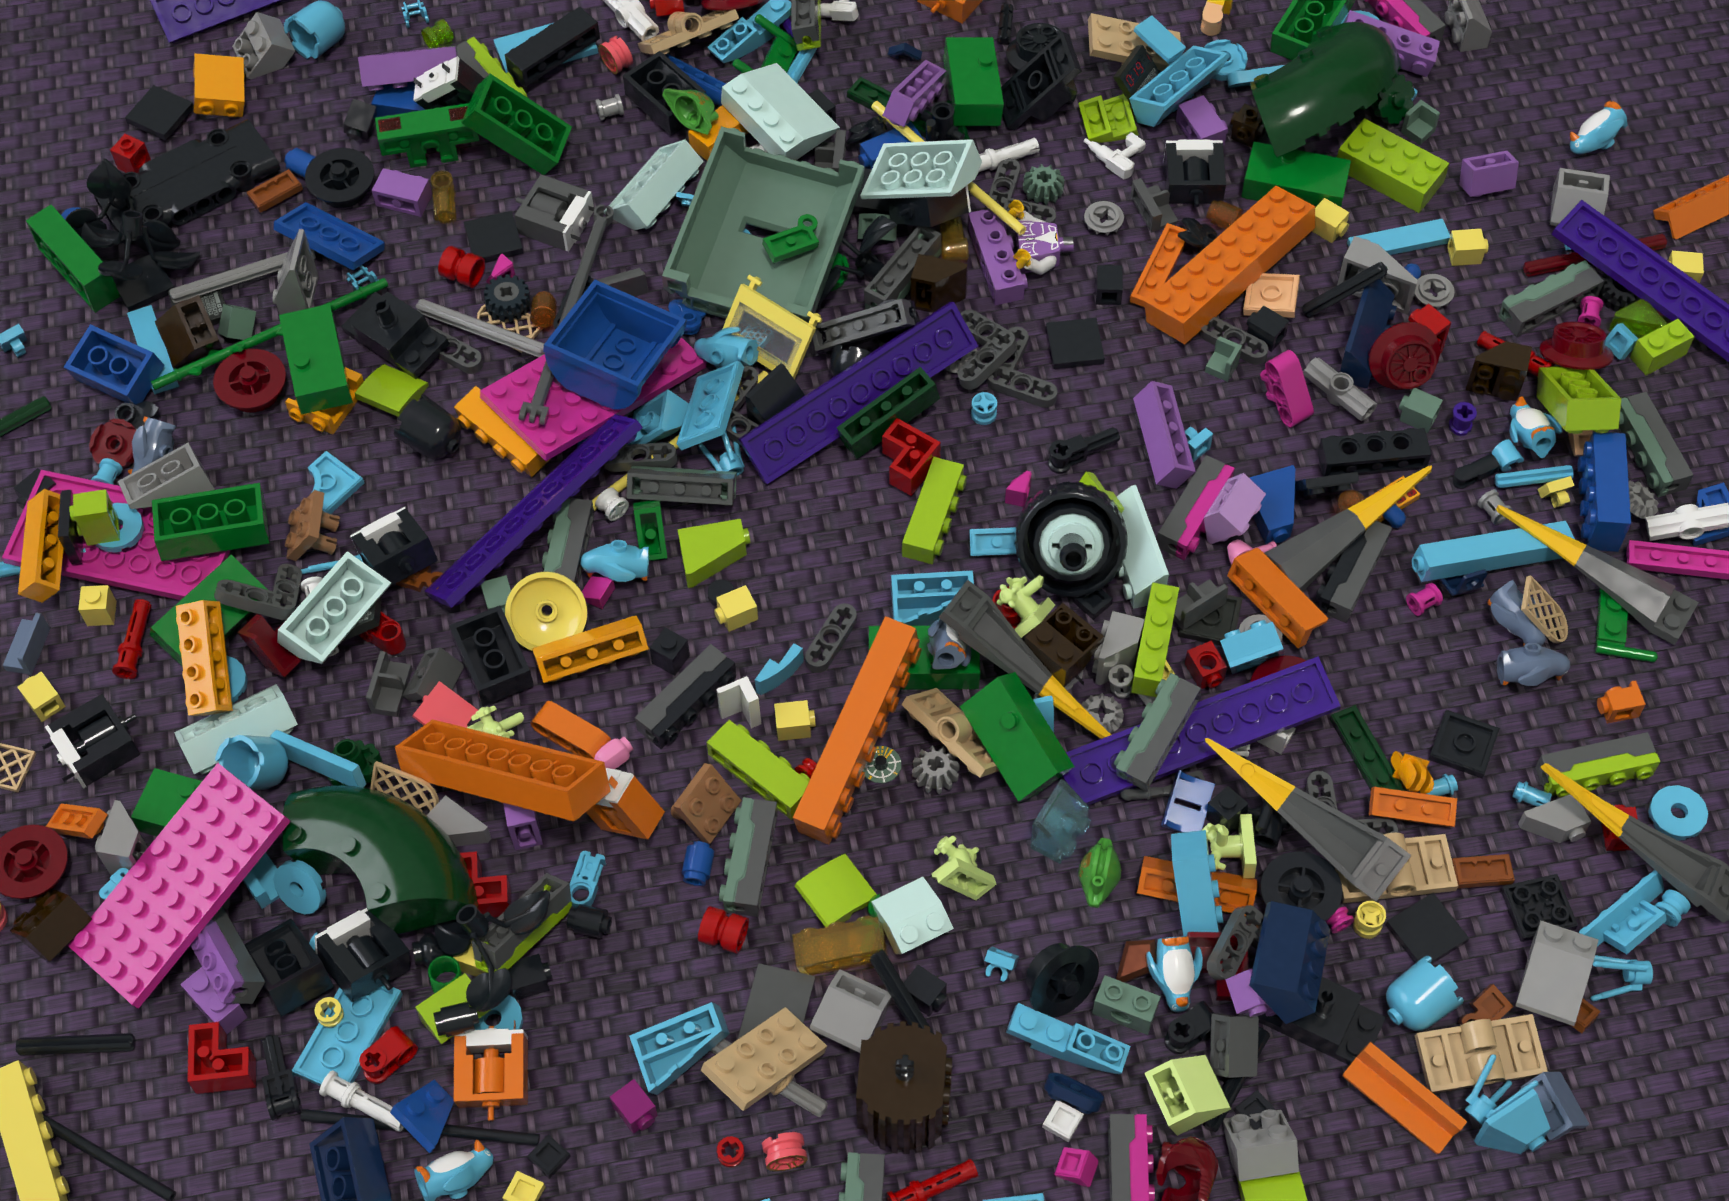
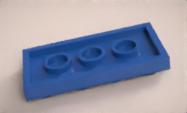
M307 202L274 221V230L293 240L298 230L304 229L310 249L351 270H355L384 251V241Z

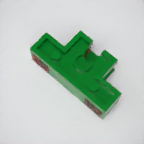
M469 103L376 117L377 138L382 156L406 152L410 168L427 166L426 150L436 148L440 152L442 163L459 161L456 144L479 141L478 133L461 123Z

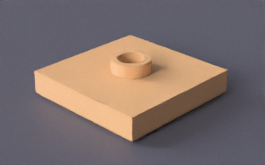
M1269 273L1260 275V278L1246 289L1243 308L1244 315L1250 316L1253 312L1257 313L1263 306H1266L1282 317L1295 318L1300 275Z

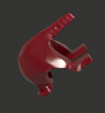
M1192 1136L1181 1139L1175 1144L1163 1142L1162 1156L1159 1159L1156 1172L1158 1185L1163 1186L1167 1173L1171 1169L1185 1178L1186 1184L1179 1189L1171 1187L1165 1189L1161 1201H1196L1197 1199L1199 1201H1208L1218 1171V1159L1212 1148L1203 1140Z

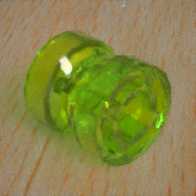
M444 19L435 22L433 27L428 26L421 30L422 37L430 49L440 48L442 43H449L454 40L453 32Z

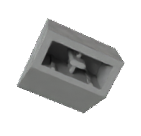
M1449 0L1448 10L1444 14L1446 25H1449L1452 31V40L1457 44L1459 51L1464 52L1487 48L1492 30L1479 0Z
M259 12L255 13L232 45L237 57L244 58V72L248 79H254L284 68L295 53V49L284 31L281 20Z
M1559 168L1553 186L1550 225L1557 226L1581 200L1604 215L1609 192L1610 175Z
M1112 611L1110 621L1104 620L1101 631L1104 639L1095 651V661L1092 669L1093 673H1097L1095 684L1102 685L1108 682L1109 671L1115 665L1122 664L1130 667L1131 670L1134 669L1145 619Z
M117 800L114 801L112 809L108 810L105 828L102 835L98 836L95 844L96 853L111 876L120 868L130 870L148 848L121 801Z
M839 969L828 986L809 1029L860 1053L861 1039L868 1040L874 1035L875 1028L880 1027L885 1019L892 997L888 991Z
M1268 1109L1261 1113L1250 1114L1251 1117L1245 1114H1236L1230 1118H1224L1222 1123L1230 1160L1239 1181L1299 1172L1297 1139L1282 1110ZM1253 1118L1255 1122L1261 1119L1262 1127L1258 1130H1253L1249 1119Z

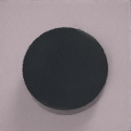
M723 579L712 582L708 587L710 603L717 607L716 597L733 591L734 586L731 582Z

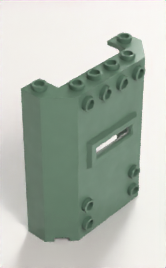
M721 126L662 275L663 289L670 294L676 292L683 298L682 303L690 309L727 319L740 284L749 286L751 281L747 279L748 275L757 276L761 279L762 285L758 286L755 291L809 323L810 317L807 316V313L809 311L812 313L816 312L864 181V166L855 161L840 159L839 172H836L831 168L817 167L806 161L799 162L789 159L784 155L767 153L759 148L752 149L746 147L744 132L735 128ZM809 214L814 216L818 222L814 234L819 240L818 248L773 263L762 245L763 237L745 233L744 229L746 224L779 233L796 227L800 216ZM809 221L803 222L805 226L809 227L812 225ZM745 311L740 322L746 325L752 324L769 328L774 333L784 335Z

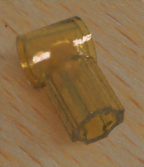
M441 170L435 172L430 180L433 189L434 218L442 223H451L453 219H456V191L452 175L447 171Z
M961 217L941 223L942 259L951 261L968 260L967 238H964Z

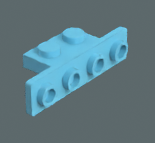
M1654 870L1648 876L1643 877L1636 886L1627 893H1624L1608 909L1603 910L1595 920L1583 927L1579 933L1598 939L1597 947L1605 941L1627 955L1667 921L1666 913L1650 904L1651 901L1664 891L1662 876Z

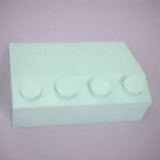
M777 63L742 73L722 86L721 104L768 153L784 155L789 159L797 160L835 134L836 130H840V127Z
M973 140L884 143L860 196L861 199L953 196L975 180L982 160Z

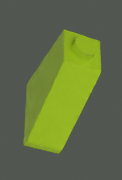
M741 519L678 529L688 588L698 585L747 555L746 544H750L748 528L743 529Z

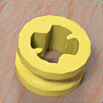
M323 998L315 1006V1016L324 1027H334L342 1021L344 1016L343 1008L335 998ZM328 1007L332 1010V1007H334L335 1014L332 1017L326 1015L325 1018L324 1010Z

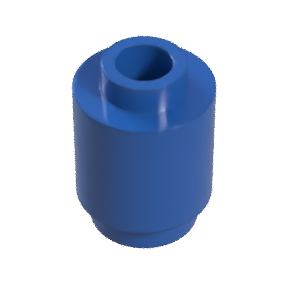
M294 148L285 156L286 169L305 178L307 167L315 156L299 148Z
M695 841L693 845L687 846L682 868L683 881L694 886H704L706 880L710 878L715 851L710 848L708 843Z

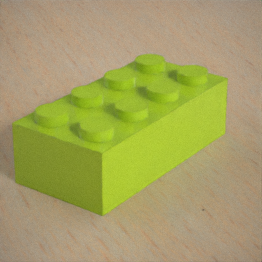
M1365 118L1342 144L1337 154V158L1351 160L1348 173L1350 177L1418 213L1421 212L1444 183L1449 167V162Z
M1539 367L1536 397L1566 432L1580 434L1583 430H1593L1597 433H1607L1609 430L1619 429L1621 398L1594 369L1579 370L1566 367Z

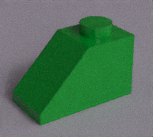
M653 500L633 503L639 549L649 547V561L667 558L660 501Z

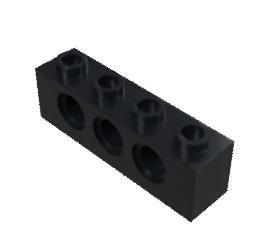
M1407 428L1399 431L1383 430L1378 433H1355L1348 436L1332 435L1321 438L1317 452L1323 477L1358 472V475L1419 470L1427 467L1431 458V450L1425 428Z

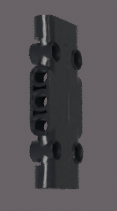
M246 119L226 130L214 129L210 131L206 140H191L146 162L141 166L139 173L127 172L123 175L132 186L130 198L134 200V211H139L143 214V222L146 220H159L167 225L171 221L175 225H183L228 203L235 197L236 190L248 192L256 186L255 179H263L279 171L281 168L271 149L252 123ZM94 195V198L102 211L107 202V199H101ZM111 205L105 214V217L117 232L120 230L122 212L129 210L128 205L121 209Z

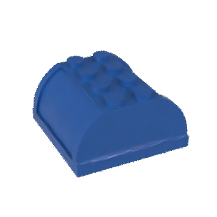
M594 279L545 342L543 352H545L546 362L552 374L566 389L575 392L579 396L591 399L601 406L614 410L624 409L635 402L641 393L642 386L669 349L679 342L684 334L687 319Z

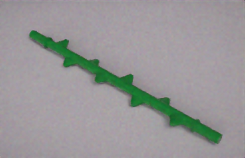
M382 278L364 287L360 286L357 290L326 304L331 305L333 312L362 298L366 299L367 296L389 286L386 279ZM281 324L220 351L210 350L208 356L179 369H173L174 371L150 381L154 390H157L175 381H182V378L189 375L198 376L202 373L203 369L225 360L236 352L250 349L279 335L283 336Z

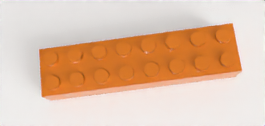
M1278 186L1272 188L1144 301L1146 322L1179 342L1186 344L1213 317L1219 315L1238 298L1250 284L1257 281L1260 275L1267 272L1315 229V206Z
M886 616L884 617L794 813L793 820L799 833L830 845L832 838L836 839L842 828L840 820L844 812L848 813L852 807L854 798L851 796L855 787L860 788L865 777L864 767L867 762L871 763L875 756L877 747L874 745L878 737L882 738L886 732L889 712L894 713L899 702L898 692L900 688H905L909 681L910 673L908 670L911 664H916L920 657V639H918L915 627Z
M433 719L395 746L400 770L419 777L428 783L552 815L568 821L579 819L586 811L611 792L603 761Z

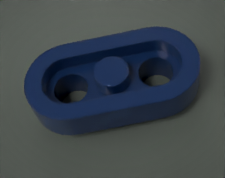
M1050 1073L1044 1085L1045 1090L1052 1099L1073 1104L1076 1109L1086 1114L1098 1112L1104 1100V1096L1096 1089L1060 1073Z

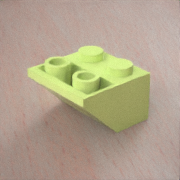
M1206 1055L1172 1059L1145 1072L1166 1122L1177 1136L1231 1110Z

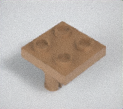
M314 490L307 498H303L296 510L293 509L288 518V524L291 527L285 541V547L288 548L287 559L297 561L310 548L326 552L330 555L334 553L337 539L322 535L319 531L320 527L335 532L339 526L340 516L322 511L323 492Z
M704 763L671 807V815L676 819H683L702 842L710 844L742 800L712 764Z

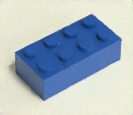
M1593 431L1590 440L1584 444L1583 456H1579L1577 465L1578 472H1582V478L1579 481V494H1583V500L1580 504V516H1584L1581 538L1585 539L1586 545L1599 551L1618 552L1631 525L1625 433H1597Z

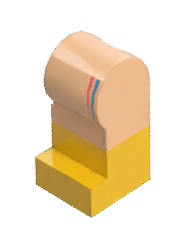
M1207 0L1201 22V31L1205 35L1214 36L1219 34L1223 14L1230 15L1233 0Z

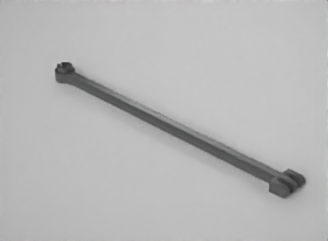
M604 204L594 208L593 218L595 222L559 324L583 294L605 228L613 221L614 212L610 206H607L605 217H603ZM547 362L544 364L531 403L523 402L519 420L524 421L528 413L530 414L529 422L535 423L537 416H540L539 424L544 426L546 424L549 407L544 406L554 378Z

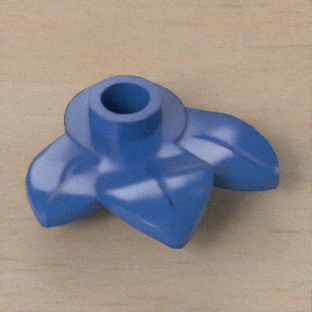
M682 299L672 300L668 306L669 312L687 319L684 334L692 335L697 333L702 325V318L707 313L688 308L682 303Z

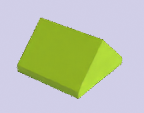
M466 973L415 1007L422 1024L440 1044H443L453 1036H438L433 1013L441 1011L440 1008L467 1001L466 991L471 980ZM491 1010L485 1012L477 1011L478 1018H481Z

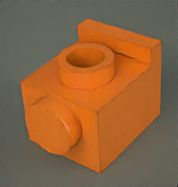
M1636 680L1631 681L1626 688L1621 686L1613 687L1607 690L1603 697L1597 699L1598 710L1601 714H1604L1607 723L1639 718L1646 705Z

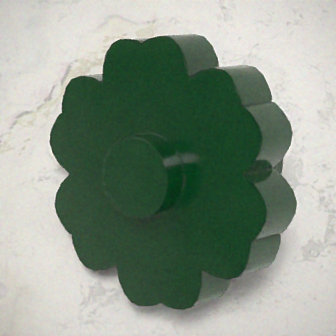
M1402 74L1392 79L1393 85L1386 92L1382 93L1380 91L1377 94L1378 100L1372 104L1374 115L1381 117L1383 123L1399 124L1402 117H1405V114L1414 106L1411 100L1415 94L1412 82L1405 80V76Z
M344 739L338 742L334 747V751H332L333 754L358 764L367 783H370L372 780L374 763L376 761L381 763L382 757L374 744L364 745L361 740L354 742L351 739ZM327 777L332 786H348Z

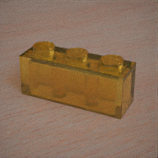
M862 916L857 921L849 923L834 922L825 928H805L800 933L792 934L796 966L800 973L808 975L871 963L869 960L870 956L879 950H884L887 955L884 930L878 916Z

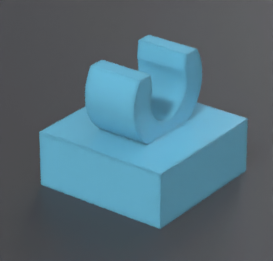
M1619 323L1606 337L1605 345L1611 349L1619 360H1623L1634 349L1638 338L1623 323Z
M19 324L0 334V347L4 353L12 349L17 358L26 353L22 343L27 341V338Z
M1192 427L1185 430L1192 460L1195 462L1211 448L1213 433L1206 427L1199 433Z
M995 947L989 948L984 960L991 963L986 968V976H991L993 968L998 967L1002 970L1000 981L1004 982L1009 976V970L1012 971L1016 967L1019 956Z

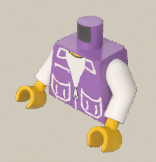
M1013 200L1008 205L1010 209L1008 212L1026 227V231L1022 235L1015 232L1017 252L1013 258L1018 260L1016 266L1020 269L1021 274L1034 272L1042 275L1059 265L1060 252L1074 250L1073 237H1058L1057 225L1055 223H1048L1035 218L1024 210V205L1019 200Z

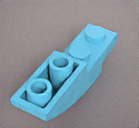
M769 0L749 19L745 20L741 17L707 47L708 50L722 63L733 61L751 53L774 37V35L755 22V16L761 14L779 27L781 23L791 16V2L789 0Z
M1017 1003L1006 1033L1031 1043L1030 1048L1080 1066L1114 1074L1122 1073L1131 1047L1078 1023L1071 1026L1020 1003Z

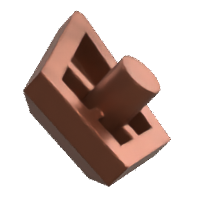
M1156 940L1126 941L1116 980L1125 983L1150 973L1146 953L1150 951L1156 963Z

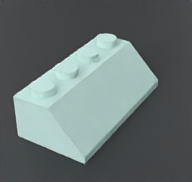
M686 139L660 147L610 203L609 206L614 212L613 220L633 230L648 229L657 221L655 217L671 205L670 200L676 196L677 192H682L685 189L684 184L686 181L698 174V168L704 162Z
M1133 485L1117 496L1124 507L1121 514L1127 529L1128 545L1122 567L1116 574L1123 579L1125 599H1130L1132 607L1135 609L1148 606L1152 582L1167 585L1169 573L1137 486ZM1119 536L1116 539V546L1118 545Z
M347 551L278 629L277 643L300 659L323 664L388 589L391 582Z
M277 684L233 704V711L210 715L174 732L194 774L198 772L201 774L207 773L215 767V764L219 763V761H215L219 746L227 738H233L237 735L270 737L275 730L288 734L293 730L294 726L298 725Z

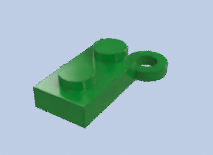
M809 214L802 215L798 219L796 227L763 238L762 245L773 263L818 248L819 240L814 234L818 222L814 216ZM809 221L812 225L808 227L803 222Z

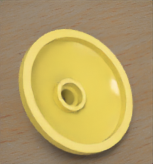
M537 572L526 576L513 587L506 601L505 617L516 641L532 651L534 647L583 632L587 620V604L580 588L568 577L555 572ZM545 605L550 606L552 613L549 615L544 614L542 607Z

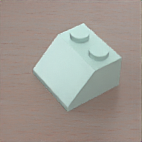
M924 877L918 878L871 901L895 954H903L954 929L942 902Z

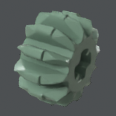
M1040 164L1039 168L1032 166L1030 172H1026L1024 175L1023 190L1026 193L1027 199H1034V202L1037 204L1043 202L1047 205L1048 201L1056 203L1058 197H1061L1063 194L1064 176H1061L1060 169L1053 170L1052 165L1044 167Z

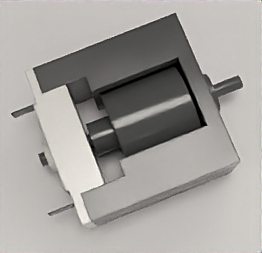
M540 174L526 198H516V202L520 203L521 206L514 216L518 234L569 252L577 240L581 241L579 236L594 212L591 191Z

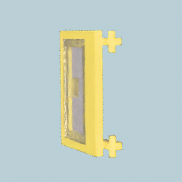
M748 275L747 279L751 282L749 286L740 284L722 329L734 326L739 327L741 331L732 333V335L756 339L758 344L757 350L759 351L757 362L770 370L775 369L782 363L795 380L815 333L816 325L818 322H822L821 315L809 311L807 316L810 317V321L807 323L755 291L758 286L762 285L761 279L757 276Z

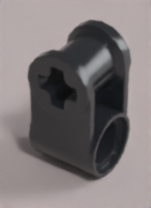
M1205 1001L1197 1003L1170 1023L1165 1036V1045L1171 1052L1175 1054L1185 1053L1200 1042L1211 1038L1212 1014L1215 1013Z

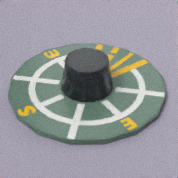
M875 746L877 747L875 756L871 763H866L863 770L865 777L874 783L890 782L901 771L900 756L892 748Z

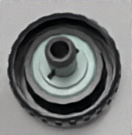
M1069 481L1050 485L1029 499L1017 520L1015 548L1019 564L1029 579L1033 580L1039 574L1043 576L1044 580L1041 588L1050 594H1056L1061 597H1079L1102 589L1120 571L1127 553V529L1121 511H1119L1116 503L1105 492L1098 490L1092 485ZM1119 536L1118 545L1116 546V539ZM1046 575H1051V576H1053V577L1056 578V579H1060V580H1064V581H1069V582L1078 581V580H1085V579L1088 578V577H1090V578H1089L1088 580H1086V581H1081V582L1066 584V583H1063V582H1059V581H1056V580H1052V579L1048 578Z

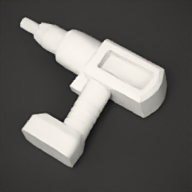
M850 0L821 3V17L832 18V20L855 21L859 13L856 2H849Z
M1132 132L1126 136L1125 144L1127 148L1123 151L1119 149L1112 151L1105 145L1101 146L1097 142L1089 141L1087 138L1084 139V142L1096 154V157L1106 164L1105 167L1123 180L1131 177L1134 171L1135 163L1128 158L1136 153H1141L1146 146L1145 141Z

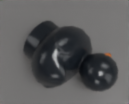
M433 933L424 934L420 941L412 942L415 965L424 964L429 968L430 963L435 958L445 955Z

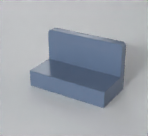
M35 613L33 620H21L3 663L6 671L32 675L50 631V627L42 613Z
M1542 1072L1520 1086L1522 1089L1532 1081H1538V1085L1533 1089L1538 1094L1551 1128L1547 1133L1549 1141L1557 1140L1573 1129L1589 1126L1588 1120L1561 1072Z

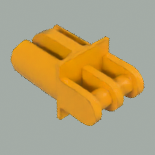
M1398 751L1393 752L1391 764L1395 772L1392 777L1400 779L1406 789L1426 794L1431 792L1434 787L1433 778L1427 769L1430 761L1406 753L1402 756Z

